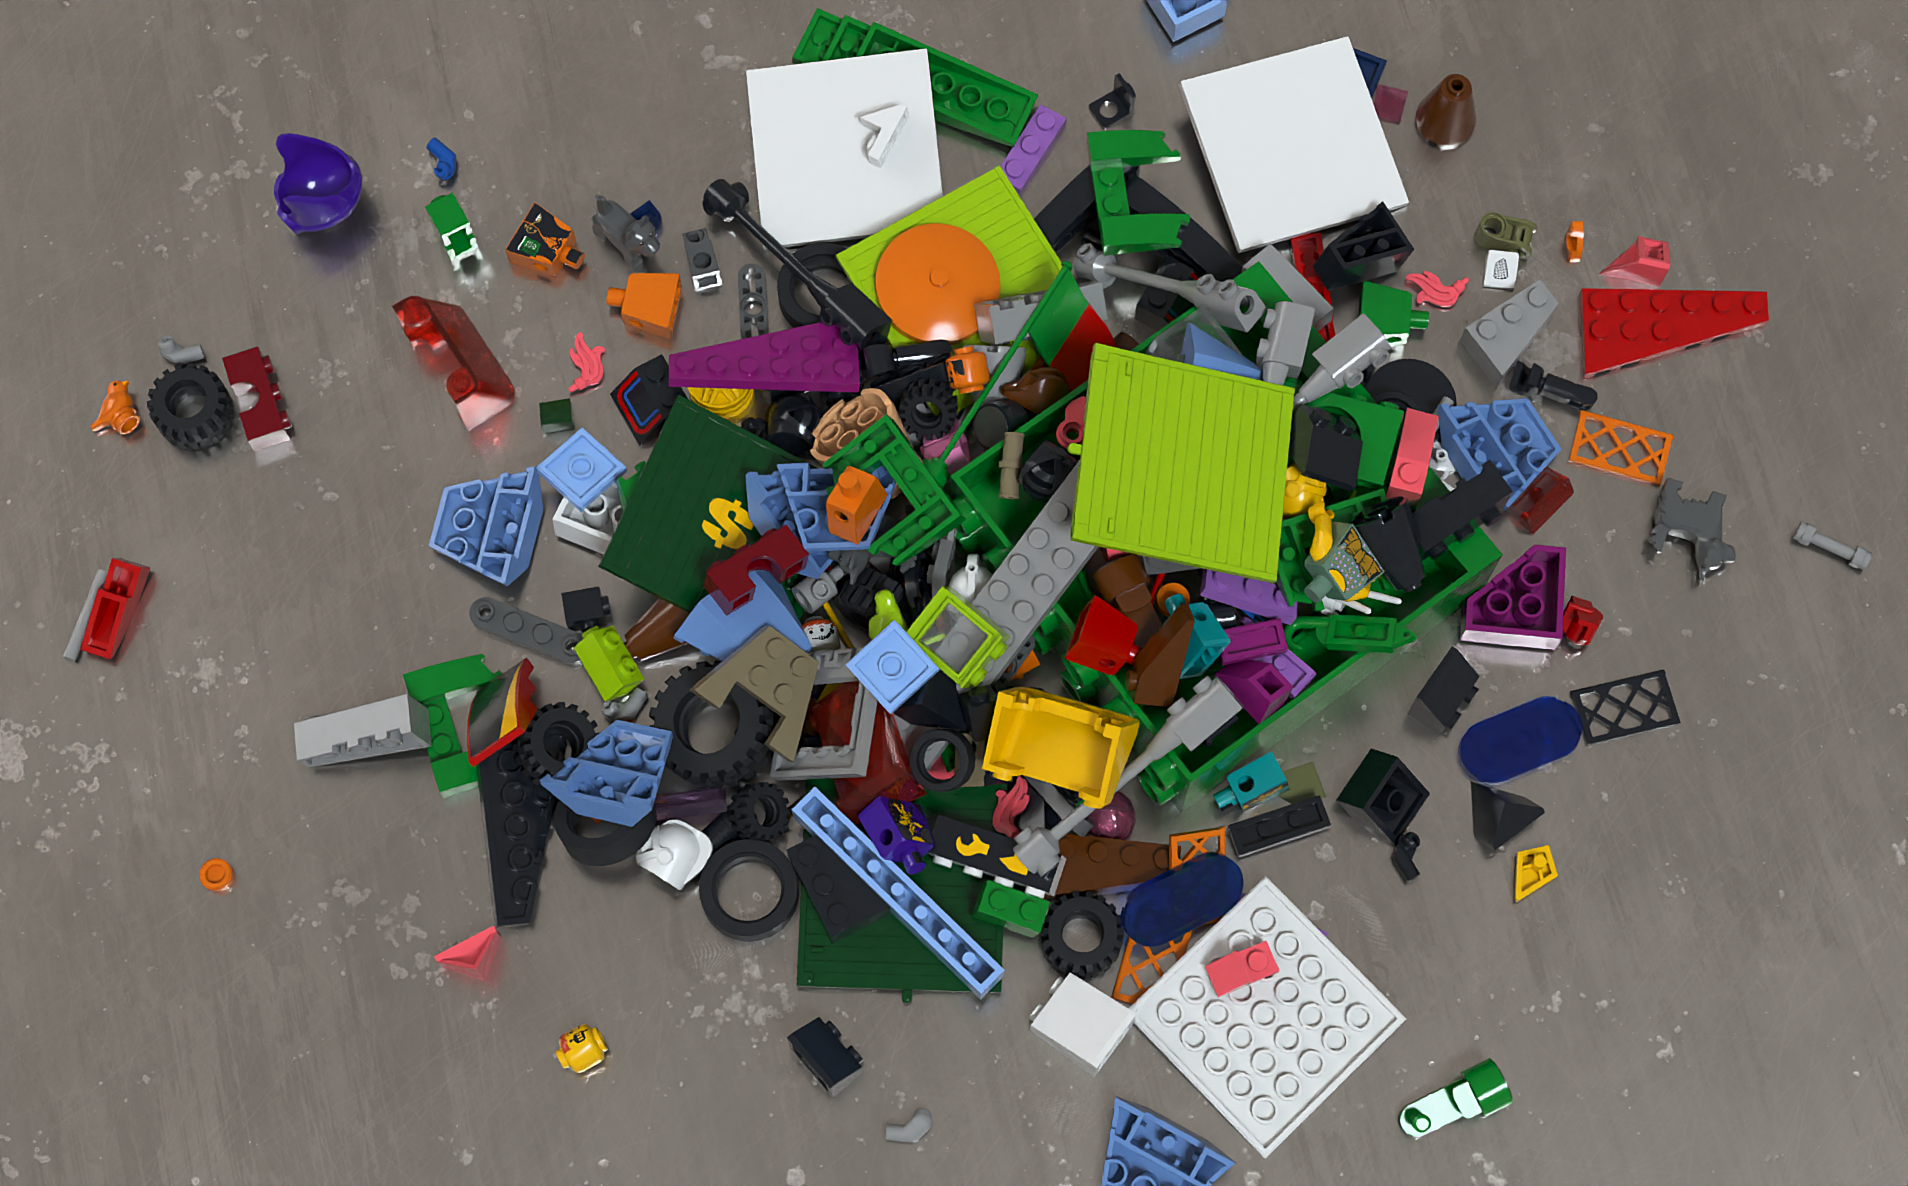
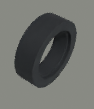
M820 242L804 246L792 255L808 270L818 266H832L844 272L835 256L847 248L839 244ZM783 264L778 276L777 291L780 308L787 322L793 328L822 322L820 315L809 313L798 304L794 296V289L799 278Z
M559 800L554 811L553 822L557 835L572 858L589 866H607L629 858L645 845L655 828L657 813L653 804L652 810L633 827L622 825L619 829L606 836L586 838L577 832L578 823L583 815L576 814Z
M743 839L726 844L709 858L700 876L699 896L708 920L719 932L735 940L752 942L769 938L788 924L798 904L799 888L795 870L790 860L781 850L764 841ZM747 860L759 861L768 865L776 872L781 881V895L777 905L766 916L751 921L739 920L727 914L720 906L717 898L718 884L725 871L734 864Z

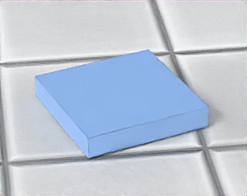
M583 427L536 467L537 473L580 512L627 472L626 466Z
M895 620L845 664L890 714L896 711L940 670Z

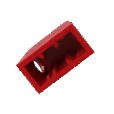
M1094 595L1079 615L1065 659L1108 675H1115L1125 662L1133 665L1135 657L1143 649L1133 643L1138 626L1134 621Z

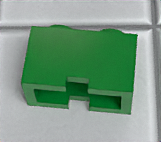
M453 192L446 196H438L429 205L425 206L433 229L451 261L478 248L471 225Z
M987 880L980 887L971 917L1006 927L1008 930L1033 938L1041 932L1050 901Z

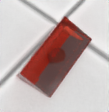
M1546 466L1509 506L1506 512L1527 531L1534 534L1573 495L1574 490L1570 479Z

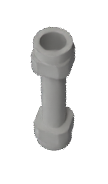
M1800 522L1793 536L1799 543L1806 546L1812 543L1850 560L1848 565L1856 569H1866L1872 557V553L1867 551V549L1859 545L1854 549L1817 532V526Z

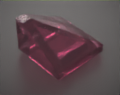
M1378 83L1373 104L1377 116L1401 121L1408 91Z

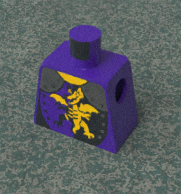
M878 796L858 815L862 825L883 859L903 863L908 874L919 873L926 866L922 857L934 846L921 804Z

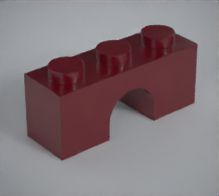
M257 346L223 357L222 360L230 386L237 397L247 393L259 394L258 403L252 409L239 413L247 440L254 452L290 440L287 429L292 428V424L287 411H281L278 402L283 400V396L278 383H272L270 374L275 373L270 356H263Z
M787 525L778 530L772 528L765 532L760 540L753 545L745 544L735 551L733 557L724 562L723 560H718L707 569L704 587L727 616L753 600L756 585L748 575L750 572L755 570L767 571L780 584L805 569L809 553Z

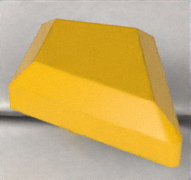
M1549 845L1516 853V902L1558 877Z

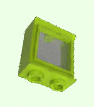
M942 586L906 632L938 668L960 685L959 687L970 688L972 685L976 687L982 682L988 673L985 668L992 659L997 661L1008 648L1005 643L1010 638V635L951 586Z

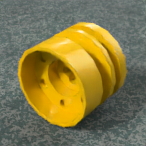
M687 387L692 402L734 424L744 419L754 405L755 389Z

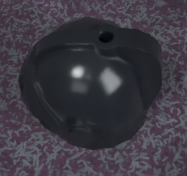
M804 393L783 395L775 399L768 407L765 422L767 427L765 428V440L794 456L811 453L810 450L813 448L815 441L812 433L822 418L820 409L815 405L813 399Z
M1045 440L1024 464L1018 476V483L1022 485L1024 491L1032 499L1048 502L1078 461L1064 449Z

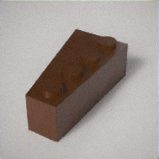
M1066 834L1059 840V854L1066 858V862L1055 895L1045 894L1043 899L1053 903L1058 901L1063 895H1066V897L1071 896L1072 892L1079 891V895H1085L1086 891L1093 892L1092 896H1106L1119 892H1136L1169 887V845ZM1178 846V858L1180 859L1181 846Z

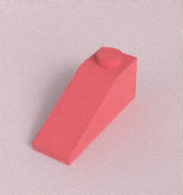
M1407 408L1386 490L1387 499L1403 496L1404 499H1408L1410 506L1417 507L1427 476L1439 416Z

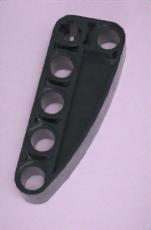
M1090 165L1077 175L1034 218L1055 253L1098 218ZM1140 166L1123 167L1124 180L1126 181L1131 175L1139 177Z
M1131 175L1125 181L1130 215L1186 214L1142 178ZM1191 217L1189 225H1181L1176 238L1182 240L1181 247L1155 250L1164 258L1168 255L1189 266L1201 277L1206 274H1212L1215 280L1224 282L1229 279L1232 280L1242 273V266Z

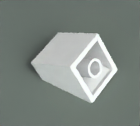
M1069 973L1065 980L1059 977L1049 990V993L1053 996L1044 1006L1042 1003H1039L1029 1017L1033 1021L1030 1031L1094 1078L1132 1027L1136 1014L1074 974Z

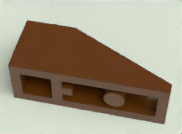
M1182 603L1135 657L1132 670L1127 671L1125 688L1129 690L1134 704L1171 707L1173 705L1195 622L1189 604Z

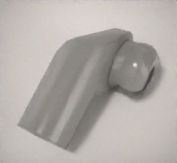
M163 336L158 341L159 352L162 357L176 365L205 358L201 344L184 348L174 342V338L171 336Z
M635 687L626 702L606 701L601 708L602 714L610 722L631 720L636 716L648 698V694Z
M919 1108L914 1111V1116L905 1125L887 1123L886 1140L911 1143L918 1141L930 1130L932 1125L931 1113L925 1108Z

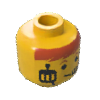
M581 1024L560 1036V1049L555 1052L564 1069L570 1066L574 1072L582 1073L604 1060V1051L608 1050L596 1026L591 1028L588 1024Z

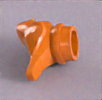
M127 380L123 382L113 381L109 384L108 395L102 403L99 417L90 425L94 432L111 425L115 431L125 435L132 432L139 425L140 417L133 408V399L128 393L129 382Z

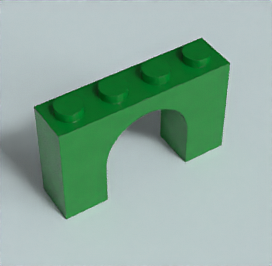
M1287 377L1283 386L1295 388V396L1304 382ZM1335 390L1310 403L1304 404L1314 409L1320 407L1329 414L1346 416L1356 424V429L1363 441L1356 486L1375 491L1385 488L1404 420V411L1398 410L1399 406L1390 402L1381 401L1378 405L1367 402V398L1362 395L1349 393L1347 397L1335 394ZM1290 452L1288 453V464H1287V466L1289 465L1290 460H1291V454H1290Z

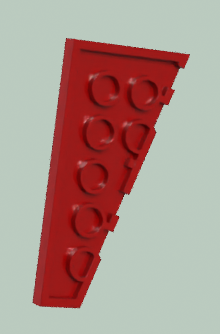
M1582 288L1580 291L1583 379L1592 377L1602 371L1619 369L1621 366L1629 363L1643 362L1683 350L1693 344L1710 342L1720 336L1733 335L1764 326L1769 321L1767 292Z

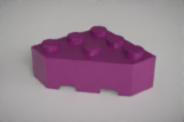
M1534 544L1514 563L1507 566L1482 589L1470 596L1461 610L1460 641L1555 650L1561 642L1563 634L1566 547Z

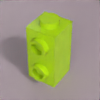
M613 625L602 629L599 626L588 629L582 634L583 640L574 647L605 702L626 696L645 680Z

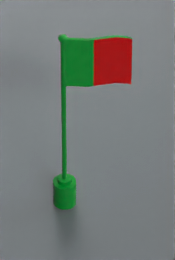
M1063 261L1061 263L1063 267L940 458L932 457L931 460L926 458L922 460L942 489L951 476L947 471L948 465L944 463L1027 333H1029L1039 354L1048 367L1058 369L1064 374L1070 392L1088 380L1091 353L1095 343L1117 348L1108 327L1084 298L1071 273L1073 267L1071 262Z

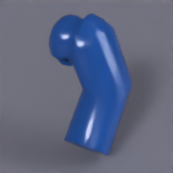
M435 137L429 141L426 149L438 158L437 167L434 168L435 175L438 178L447 180L455 173L456 154Z

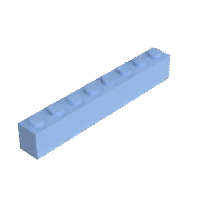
M816 787L792 809L793 818L812 836L817 835L890 906L891 913L978 998L982 999L1004 977L1005 970L893 861L883 859L873 842Z

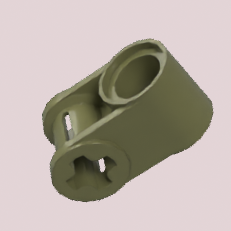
M1490 212L1482 217L1474 233V239L1476 244L1483 249L1519 253V259H1526L1531 256L1532 249L1530 248L1532 235L1537 231V225L1526 219H1517L1496 212ZM1489 227L1494 229L1496 231V234L1494 235L1488 233L1485 230V228Z

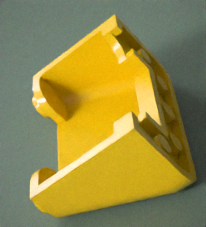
M1015 687L999 691L982 769L993 772L992 776L1000 780L1011 781L1012 776L1024 775L1079 792L1078 797L1084 800L1083 804L1085 806L1102 809L1103 806L1110 804L1135 742L1140 721L1131 716L1034 688Z

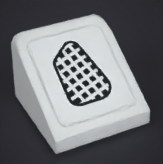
M1489 250L1485 258L1483 287L1514 290L1519 253Z

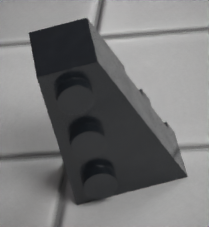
M1491 460L1481 465L1483 469L1480 474L1467 482L1462 478L1455 483L1457 488L1440 498L1436 496L1412 513L1422 561L1428 557L1432 560L1437 559L1448 550L1447 546L1457 540L1459 543H1463L1476 533L1474 529L1482 524L1489 527L1502 518L1503 515L1501 513L1513 491Z
M817 835L786 850L788 859L832 944L891 914L890 906Z

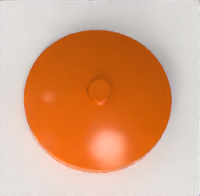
M924 224L903 232L885 249L876 271L875 294L879 308L892 319L891 326L904 337L923 344L936 340H946L950 345L963 342L978 333L974 303L999 299L1000 276L994 257L988 248L973 234L948 224Z

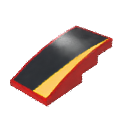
M527 657L476 692L467 720L468 759L472 767L523 734L538 710L530 700L536 687L528 679L534 666Z

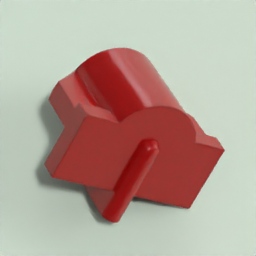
M1571 596L1563 612V631L1565 636L1577 645H1589L1603 620V615L1593 607L1592 602Z

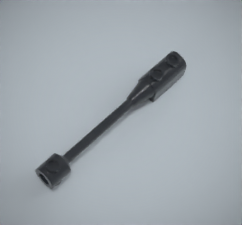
M718 179L709 185L703 196L702 205L704 211L709 216L718 214L726 222L735 219L739 221L803 281L821 308V321L827 327L836 325L840 329V337L844 344L847 346L856 344L863 351L867 346L885 344L887 342L892 319L853 283L837 288L818 276H814L744 210L749 202V194L741 182L730 185L725 179Z

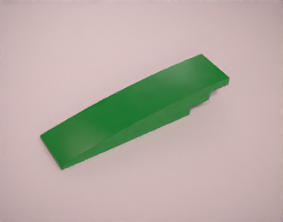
M819 8L816 9L792 57V63L802 64L927 49L935 121L1011 147L1015 146L1038 98V94L876 22H873L870 26L847 15L842 19Z

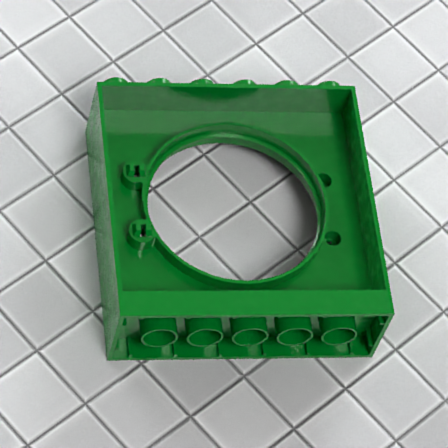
M1259 261L1232 279L1237 286L1254 290L1267 309L1274 310L1275 304L1281 301L1293 302ZM1194 306L1130 351L1184 363L1185 356L1181 355L1187 323L1190 322L1255 364L1260 339L1268 338L1269 329L1263 327L1267 310L1248 332L1205 321L1196 306ZM1240 306L1242 314L1245 313L1248 310V308ZM1313 325L1311 326L1302 368L1298 376V380L1304 382V384L1319 367L1312 354L1327 343ZM1088 380L1014 431L1025 434L1021 463H1026L1045 440L1064 449L1057 441V428L1065 420V409L1068 404L1079 397H1086ZM1361 383L1354 388H1349L1345 384L1342 388L1335 389V394L1347 397L1349 393L1358 394L1366 397L1367 402L1377 404ZM1068 432L1066 434L1071 440L1078 438V434L1075 432ZM1398 438V441H1397V445H1396L1395 452H1394V455H1393L1392 463H1391L1390 470H1389V473H1388V477H1387V480H1386V484H1385V488H1384L1385 494H1386V490H1387V486H1388V482H1389V478H1390V474H1391V470H1392V466H1393V462H1394V458H1395V454H1396V450H1397L1399 438ZM1004 439L950 476L951 499L966 518L963 523L956 527V549L964 557L977 551L989 569L988 571L992 574L996 572L1048 503L1032 499L1024 491L1021 484L1019 485V499L998 498L1001 469L998 468L999 461H1002ZM1064 449L1069 455L1074 457L1079 462L1081 458L1080 455L1071 454L1068 452L1067 449ZM1430 466L1428 467L1423 492L1417 507L1410 506L1412 513L1436 496L1440 498L1450 492ZM1326 484L1327 491L1326 495L1323 496L1325 507L1348 500L1354 490L1362 495L1375 490L1356 486L1351 492ZM1477 527L1474 529L1476 533L1465 542L1459 543L1456 540L1448 545V550L1437 559L1432 560L1428 557L1422 561L1425 577L1421 580L1422 585L1419 588L1405 593L1403 589L1395 590L1393 586L1382 590L1377 578L1374 582H1371L1370 591L1400 598L1402 600L1401 604L1367 597L1354 601L1371 609L1370 614L1358 611L1347 605L1344 606L1341 612L1335 610V612L1339 615L1396 618L1397 623L1415 633L1418 640L1461 609L1470 596L1487 584L1503 554L1484 531ZM1084 566L1032 634L1035 638L1034 649L1042 656L1053 649L1060 657L1066 669L1059 674V678L1074 700L1086 703L1092 699L1100 708L1131 716L1140 721L1138 733L1131 749L1138 757L1146 750L1147 745L1166 723V719L1171 716L1167 711L1170 707L1133 703L1129 690L1125 688L1126 673L1128 670H1132L1133 665L1127 662L1124 663L1115 675H1108L1065 659L1079 615L1095 595ZM1313 611L1311 616L1329 617L1321 613V611ZM1299 629L1292 635V639L1295 643L1302 645L1303 650L1296 651L1289 647L1288 649L1317 674L1296 698L1291 699L1288 696L1282 708L1260 724L1242 708L1236 713L1239 720L1213 739L1211 746L1207 747L1201 743L1190 751L1184 743L1180 744L1164 755V757L1154 760L1144 768L1145 770L1137 775L1139 783L1157 806L1161 807L1171 800L1179 812L1182 813L1226 781V776L1252 762L1415 641L1394 649V654L1327 650L1318 642L1316 629ZM1210 665L1202 676L1180 679L1173 704L1182 697L1186 702L1197 694L1192 689L1207 676L1214 680V675L1227 665Z

